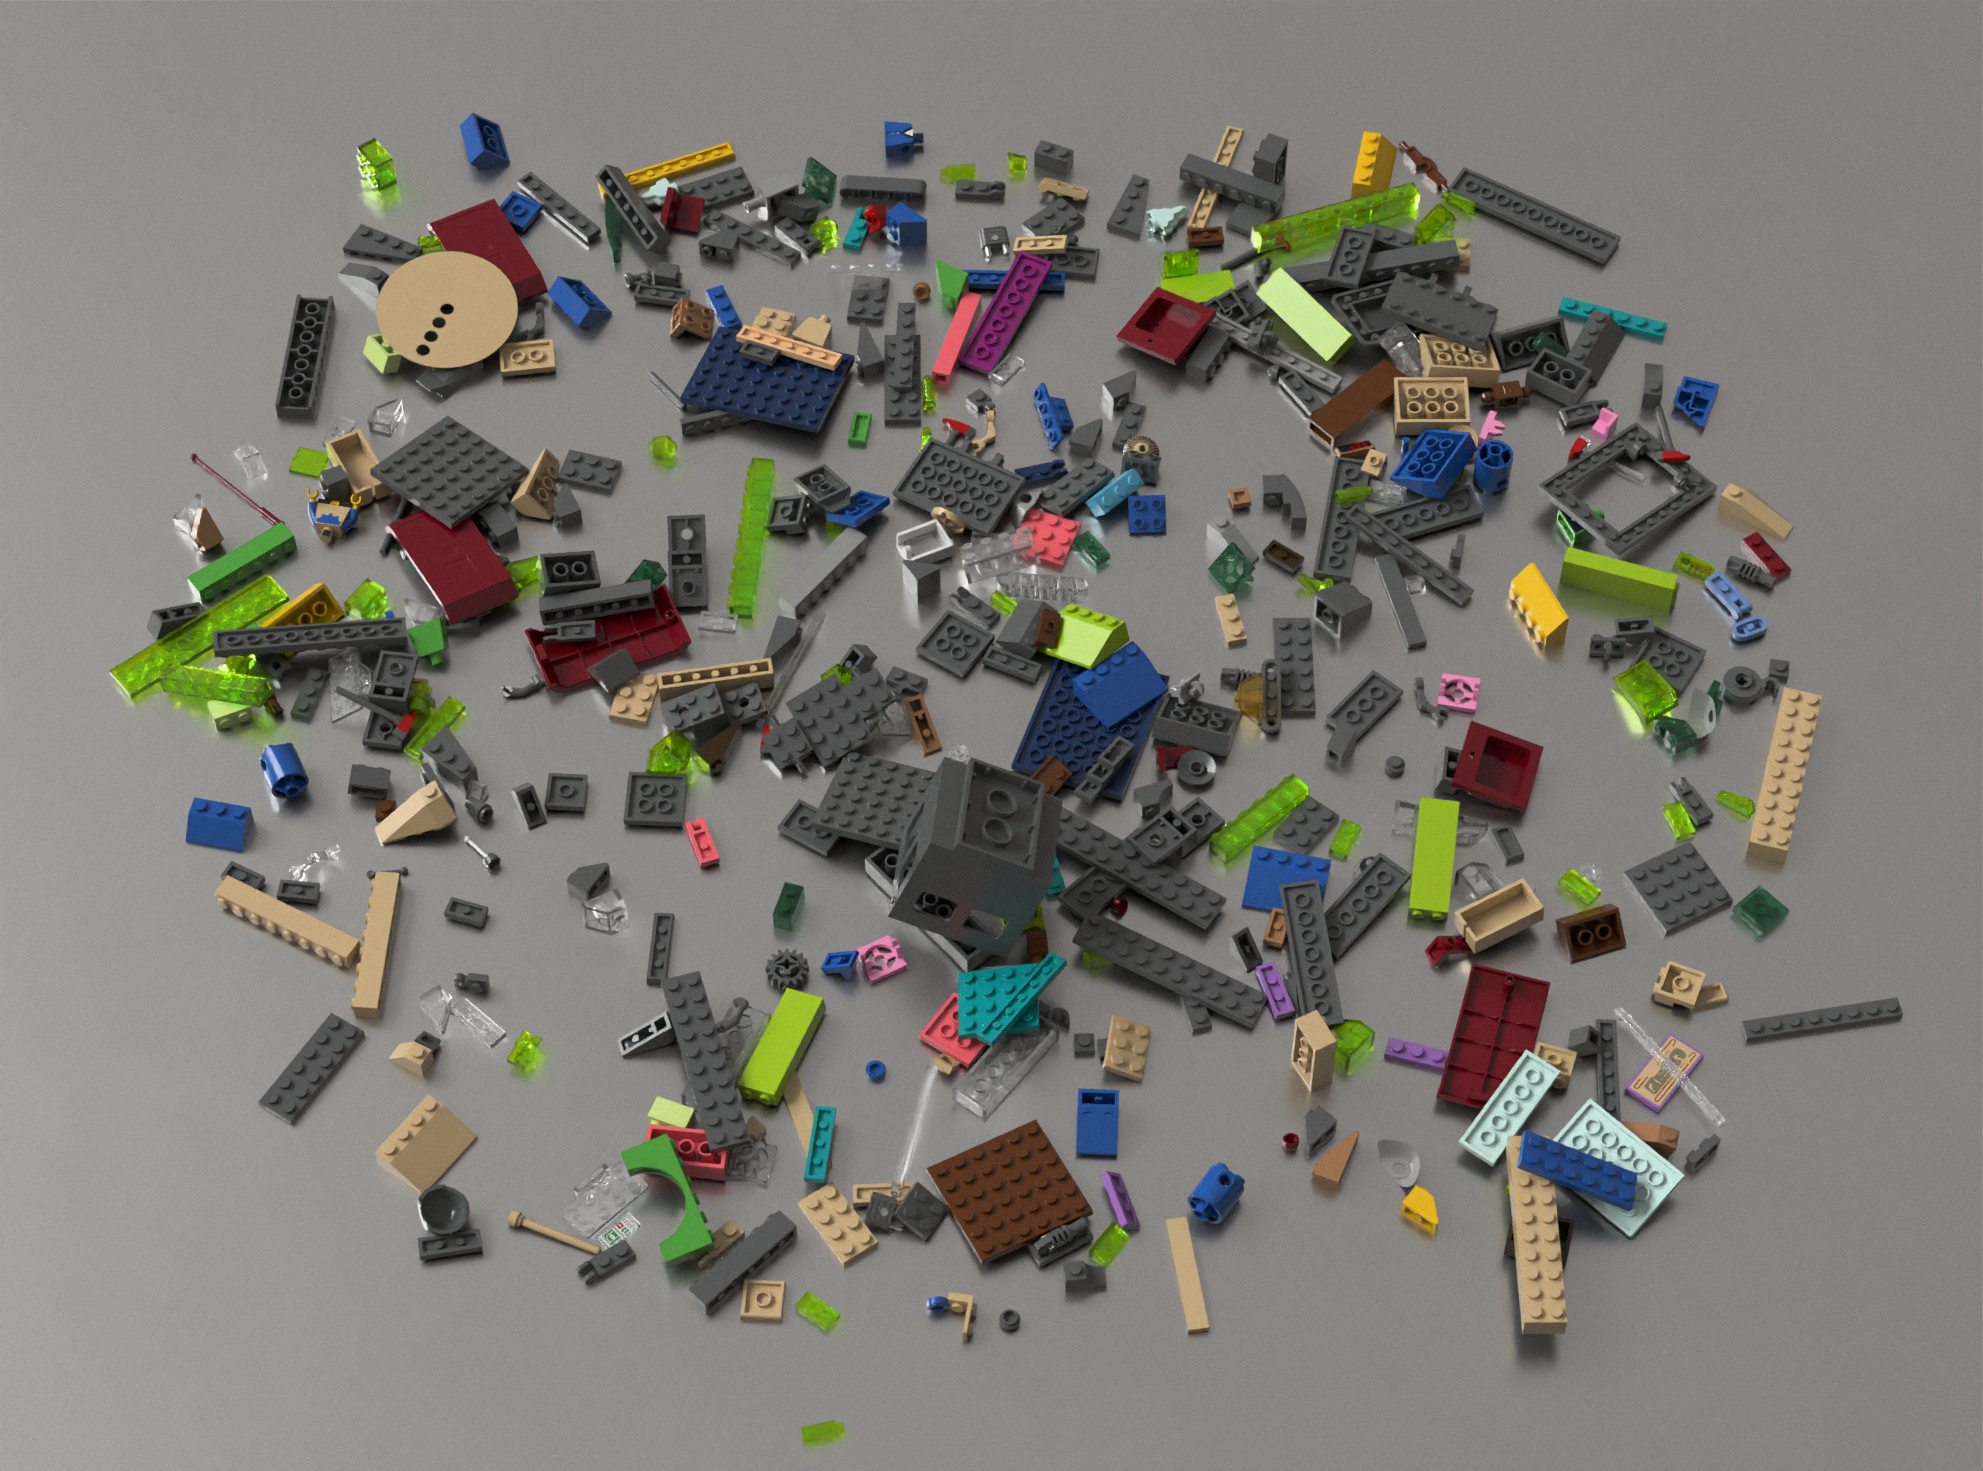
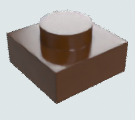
M396 800L376 801V821H383L397 809Z

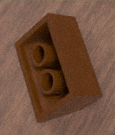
M1610 903L1555 920L1559 939L1571 962L1626 946L1619 908Z

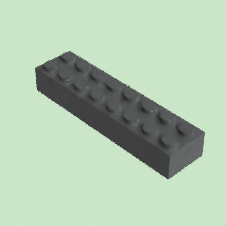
M882 846L865 858V872L891 897L899 850ZM915 856L912 857L904 872L903 881L915 861ZM923 892L914 904V908L948 919L958 904L937 895ZM970 912L964 925L994 936ZM924 930L966 972L972 971L993 955V953Z

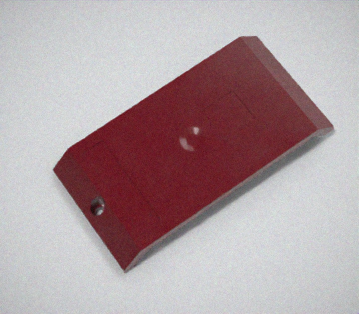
M490 199L426 224L428 231L433 232L444 251L472 254L489 261L499 268L509 279L515 290L518 308L523 306V302L548 293L542 273L495 199Z
M421 510L384 526L387 533H392L442 606L451 626L471 617L476 619L493 612V608L519 598L511 575L470 517L451 529L424 510Z
M659 585L654 590V608L576 620L596 621L597 640L545 644L543 642L544 636L558 635V632L545 633L543 630L539 631L533 628L524 630L549 690L564 694L597 683L596 679L587 671V668L620 649L628 650L638 669L680 655L691 644V639L666 585Z
M1472 963L1436 1098L1478 1109L1484 1108L1525 1050L1531 1053L1534 1052L1551 982Z

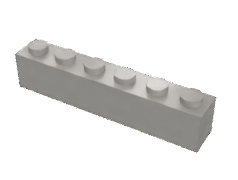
M848 526L778 595V607L794 618L803 614L812 602H815L824 590H827L832 582L839 578L848 566L853 565L860 554L865 553L868 547L867 536Z

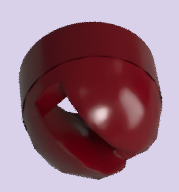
M1117 897L1112 900L1111 908L1116 913L1124 914L1128 908V901L1125 898Z
M1294 1133L1285 1134L1283 1136L1284 1148L1288 1151L1297 1149L1299 1145L1298 1135Z

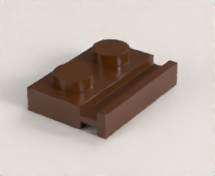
M1052 754L1030 778L1045 783L1044 792L1054 795L1073 774Z

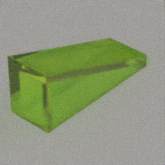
M1721 790L1716 797L1717 801L1748 819L1755 812L1754 801L1725 790Z

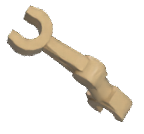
M987 411L988 429L986 436L981 440L978 438L972 441L973 448H978L975 450L976 456L983 452L986 444L996 439L994 411Z

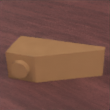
M922 694L903 700L900 705L923 754L942 748Z
M1619 1121L1663 1158L1668 1159L1677 1149L1680 1133L1678 1130L1660 1124Z
M1354 1131L1325 1154L1319 1164H1315L1312 1175L1315 1176L1314 1184L1335 1192L1338 1191L1358 1143V1131Z

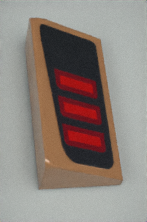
M1370 440L1336 446L1334 450L1339 457L1359 459L1366 457L1370 448L1375 450V446Z

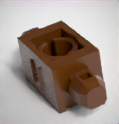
M1519 380L1492 384L1491 392L1488 391L1481 394L1482 403L1492 402L1494 409L1521 406L1522 398L1532 396V388L1529 386H1522L1521 388Z
M1033 926L1030 931H1026L1028 963H1037L1039 965L1049 953L1046 930H1041L1039 926Z

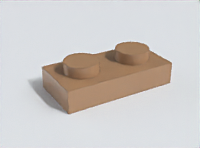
M1273 907L1263 938V944L1282 948L1287 933L1283 909Z

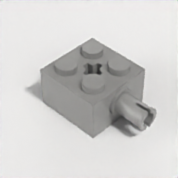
M789 171L757 183V198L744 202V208L747 213L760 208L768 221L782 216V214L776 211L780 197L798 195V183Z

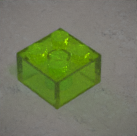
M375 138L357 146L358 154L356 157L360 163L359 171L362 176L367 177L371 187H375L380 192L397 183L393 159Z

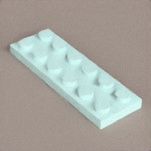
M1525 1050L1459 1140L1458 1145L1493 1167L1506 1149L1508 1136H1515L1558 1078L1561 1071L1530 1051Z

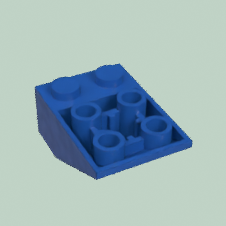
M1078 1089L1076 1154L1117 1156L1119 1090Z

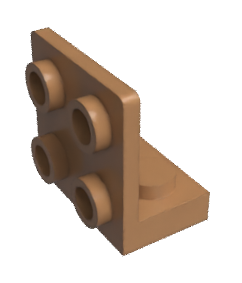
M682 297L672 309L669 336L676 339L680 333H684L687 330L710 339L712 336L714 310Z

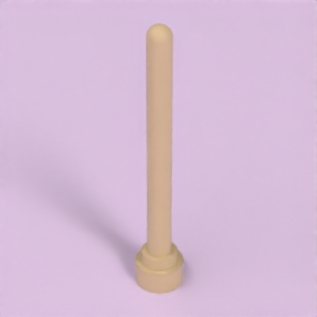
M515 1209L511 1211L508 1217L507 1225L512 1227L524 1226L596 1255L602 1252L599 1246L526 1219L522 1212Z

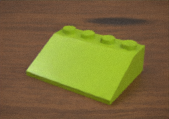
M1070 604L1059 612L1061 616L1055 647L1049 649L1039 645L1037 651L1088 669H1093L1130 641L1125 621Z

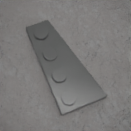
M1137 175L1132 176L1107 222L1108 229L1140 239L1149 179Z
M360 224L343 247V252L349 254L350 252H357L361 256H366V254L375 255L379 259L387 257L391 258L392 261L407 263L420 257L423 249L415 244Z

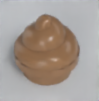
M918 282L914 285L913 295L917 299L923 300L929 297L931 292L929 284Z

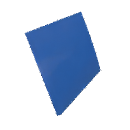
M1684 376L1681 386H1678L1673 404L1704 428L1713 408L1719 384Z

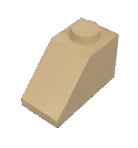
M416 1042L400 1043L389 1058V1061L424 1077L434 1063L431 1049Z

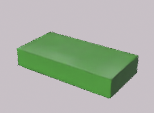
M854 412L848 444L867 445L872 414Z

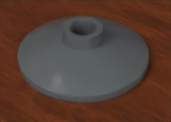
M1191 750L1180 757L1177 771L1184 782L1190 785H1203L1214 777L1216 764L1208 753L1201 750Z

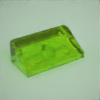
M1112 1221L1091 1246L1088 1257L1106 1268L1130 1237Z

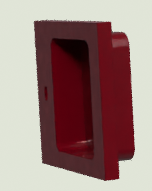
M1157 287L1116 337L1117 341L1176 365L1207 331V326L1217 314L1211 308Z
M1471 721L1451 786L1500 807L1525 812L1544 747Z

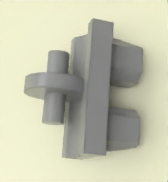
M1200 673L1181 679L1180 684L1171 686L1172 698H1178L1179 704H1185L1193 697L1202 696L1204 694V684L1199 682Z

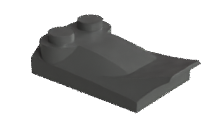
M479 361L457 368L429 367L416 381L428 391L437 393L444 399L483 368V363Z
M825 463L793 478V483L798 488L800 495L806 494L816 504L833 514L850 506L851 487Z

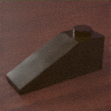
M737 720L694 751L696 763L710 776L720 772L726 765L742 734L741 721Z

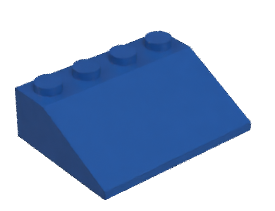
M1424 429L1389 478L1391 481L1426 497L1443 498L1474 455L1477 447L1469 432Z
M1134 641L1108 656L1093 669H1088L1073 679V693L1108 730L1168 691V687L1146 654Z
M1254 845L1242 907L1272 912L1273 907L1283 909L1279 885L1316 879L1319 881L1323 904L1330 875L1331 860Z

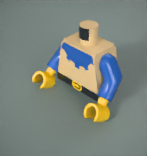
M308 488L307 495L310 497L308 515L312 525L316 527L317 533L321 534L320 539L322 541L330 542L332 536L343 537L346 531H349L357 524L360 512L359 506L364 503L362 496L356 502L357 495L353 494L350 498L353 504L318 499L316 501V498L319 496L318 489L315 488L316 493L311 496L310 488Z

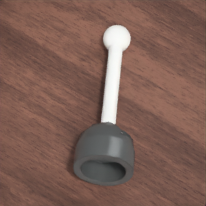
M471 836L464 837L465 843L471 844L484 856L483 863L489 870H494L499 866L501 859L496 854H486L472 841Z

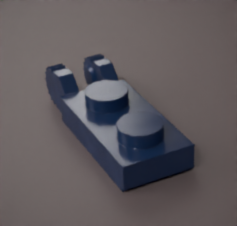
M1059 459L1053 460L1051 463L1014 469V473L1025 477L1026 482L1023 487L1060 479L1068 473V470L1063 468L1065 461Z

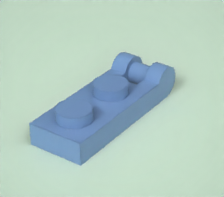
M1720 571L1705 580L1704 584L1728 608L1735 619H1739L1744 613H1749L1753 610L1751 603Z

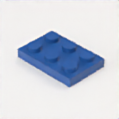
M860 490L850 497L849 507L834 514L827 512L826 517L827 520L837 524H845L853 528L858 527L890 505V498Z

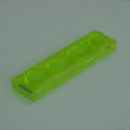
M449 696L403 749L404 754L420 762L422 760L420 749L445 725L450 728L466 709L465 704Z

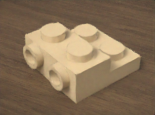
M761 307L752 327L789 338L796 321V314Z
M1668 960L1666 967H1661L1658 975V978L1661 979L1660 982H1655L1652 994H1655L1654 1000L1672 1007L1676 1003L1694 1009L1706 973Z
M1538 1042L1534 1055L1561 1071L1553 1086L1557 1089L1568 1088L1577 1052Z

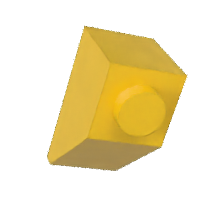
M1416 1185L1402 1202L1401 1213L1431 1233L1436 1234L1439 1221L1434 1197L1428 1190Z

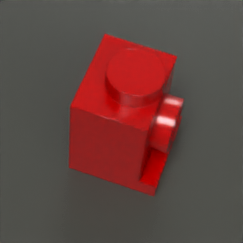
M884 204L868 206L866 208L867 212L863 214L870 227L869 233L885 228L887 211Z

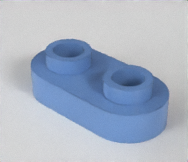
M1754 616L1737 622L1733 625L1732 637L1737 641L1743 642L1763 635L1767 631L1768 621L1762 616Z

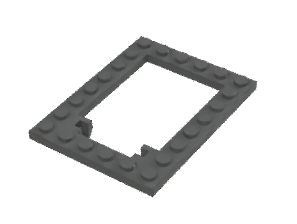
M1636 422L1539 484L1537 491L1615 554L1620 556L1715 493L1718 486L1686 461L1678 463L1657 462L1675 476L1669 489L1676 495L1620 532L1571 494L1568 489L1624 453L1633 460L1637 459L1638 454L1643 455L1646 453L1656 461V452L1666 451V446Z

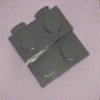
M806 494L773 498L765 526L768 532L785 530L787 534L804 533L806 527L810 526L809 513L814 510L812 501L809 500Z

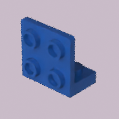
M1165 495L1127 497L1130 533L1166 532Z

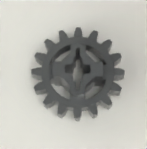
M786 948L784 953L778 950L777 956L772 953L771 959H767V979L771 980L772 985L778 984V989H781L783 986H786V989L790 988V986L796 989L797 983L803 985V978H808L809 965L807 958L803 959V953L797 955L796 949L789 952V949Z

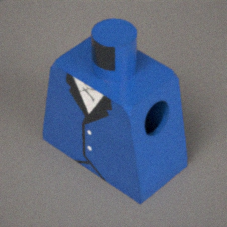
M884 121L886 158L914 153L913 144L924 143L923 133H913L911 123Z

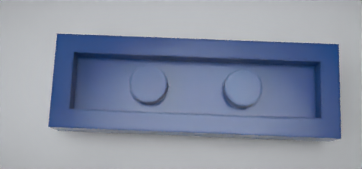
M723 285L706 290V296L722 327L734 330L742 328V322Z

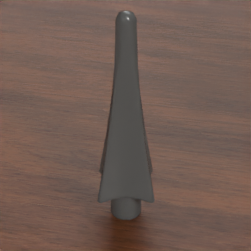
M1290 972L1283 973L1284 979L1282 981L1294 1007V1015L1297 1019L1300 1017L1295 977L1292 978Z

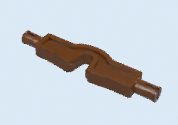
M1405 141L1400 142L1399 147L1404 151V157L1411 163L1414 169L1427 168L1422 174L1423 178L1436 190L1441 189L1448 196L1447 189L1449 187L1447 186V179L1437 170L1435 162L1423 156L1414 146L1409 147Z

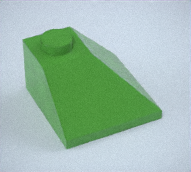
M937 260L936 285L942 304L957 310L964 291L969 292V273Z

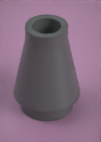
M469 798L466 801L465 807L469 809L478 821L487 822L492 818L493 809L489 804L473 798Z

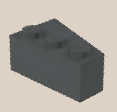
M447 725L420 749L422 762L424 764L428 762L432 770L462 791L466 792L478 781L476 766Z

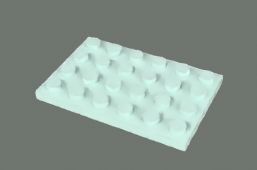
M1589 1099L1553 1139V1141L1638 1174L1634 1204L1630 1211L1572 1190L1629 1238H1632L1685 1178L1682 1172L1592 1099Z

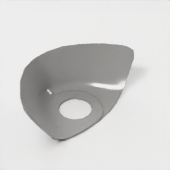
M1027 489L1019 491L1008 509L1011 522L1016 528L1020 527L1024 514L1034 505L1040 492H1044L1043 490ZM1028 494L1032 497V500L1028 503H1023L1020 497Z
M1696 688L1693 691L1690 702L1689 728L1693 736L1700 739L1714 731L1716 726V709L1711 696ZM1711 711H1713L1712 722L1709 721V714Z
M1378 1141L1380 1157L1389 1176L1402 1187L1412 1186L1420 1171V1159L1414 1148L1401 1141ZM1397 1163L1402 1164L1405 1167L1404 1173L1400 1175L1395 1174L1392 1171L1393 1165Z

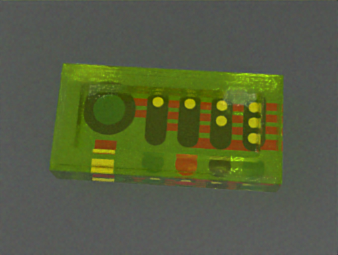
M1681 551L1673 564V568L1705 582L1714 572L1715 565Z

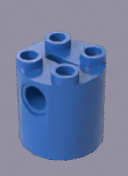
M1489 440L1482 443L1477 449L1473 479L1476 485L1487 494L1500 491L1509 485L1513 451L1505 442Z
M292 743L276 746L268 745L264 748V753L260 758V766L275 797H294L306 789L309 778Z
M1221 1162L1210 1167L1188 1196L1187 1201L1194 1215L1202 1221H1208L1213 1224L1222 1222L1243 1194L1245 1180L1240 1175L1233 1174Z

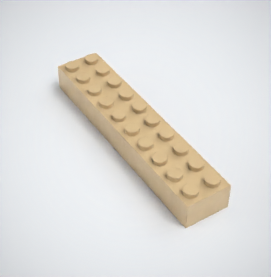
M1784 687L1746 855L1785 864L1822 695Z
M1508 1136L1506 1156L1522 1334H1565L1567 1312L1555 1185L1552 1181L1517 1168L1522 1136Z

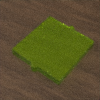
M299 447L295 457H292L293 461L289 472L319 479L320 472H323L326 468V463L329 459L328 454Z

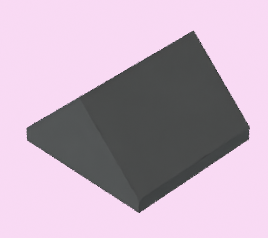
M903 559V585L917 602L940 591L941 568L940 565Z
M627 649L617 650L587 668V671L608 693L640 675Z

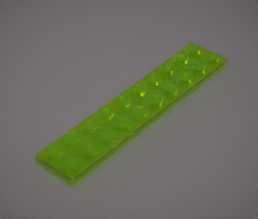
M267 573L109 670L110 675L132 699L213 649V631L245 629L289 602V596Z

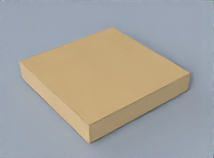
M744 1279L740 1320L782 1322L786 1281Z

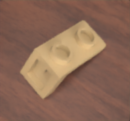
M949 1292L948 1309H952L955 1312H966L963 1341L967 1342L968 1335L973 1333L974 1323L971 1322V1318L976 1316L977 1304H974L973 1295Z

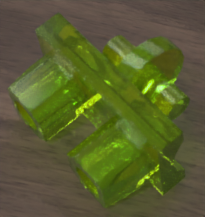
M426 682L418 683L415 687V693L413 691L408 693V697L412 700L411 709L416 710V714L428 715L429 707H435V700L430 696L432 688Z
M523 1030L520 1037L516 1040L515 1046L507 1058V1062L513 1064L516 1068L525 1070L540 1045L542 1038L533 1036Z

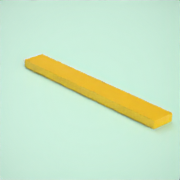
M727 142L624 175L633 188L638 189L654 184L663 178L670 179L736 157L730 143ZM598 182V188L603 198H609L608 194L605 192L601 184Z

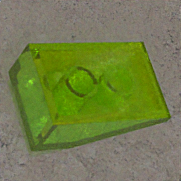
M1645 659L1613 678V681L1637 715L1646 724L1679 706L1674 689Z

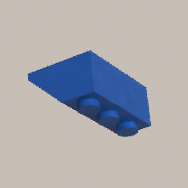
M472 113L460 125L470 164L482 169L509 164L510 160L499 124Z
M558 276L547 293L552 298V302L563 309L562 312L573 319V323L578 327L590 328L612 314L610 309L581 280Z
M194 797L188 813L186 842L242 852L254 821L251 807Z

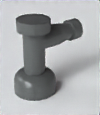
M649 269L645 270L644 273L636 275L631 273L624 274L628 288L633 287L635 282L643 280L648 285L653 281Z

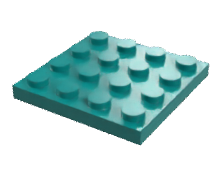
M1037 963L958 973L960 1040L977 1038L976 1034L1038 966ZM1039 997L1006 1034L1040 1030Z

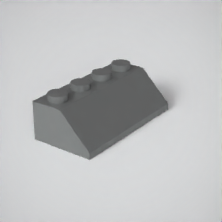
M1594 309L1566 358L1591 369L1590 383L1597 385L1622 342L1625 333L1610 315Z
M1559 316L1489 334L1497 361L1503 371L1533 363L1543 348L1559 355L1569 353L1570 351L1563 317Z

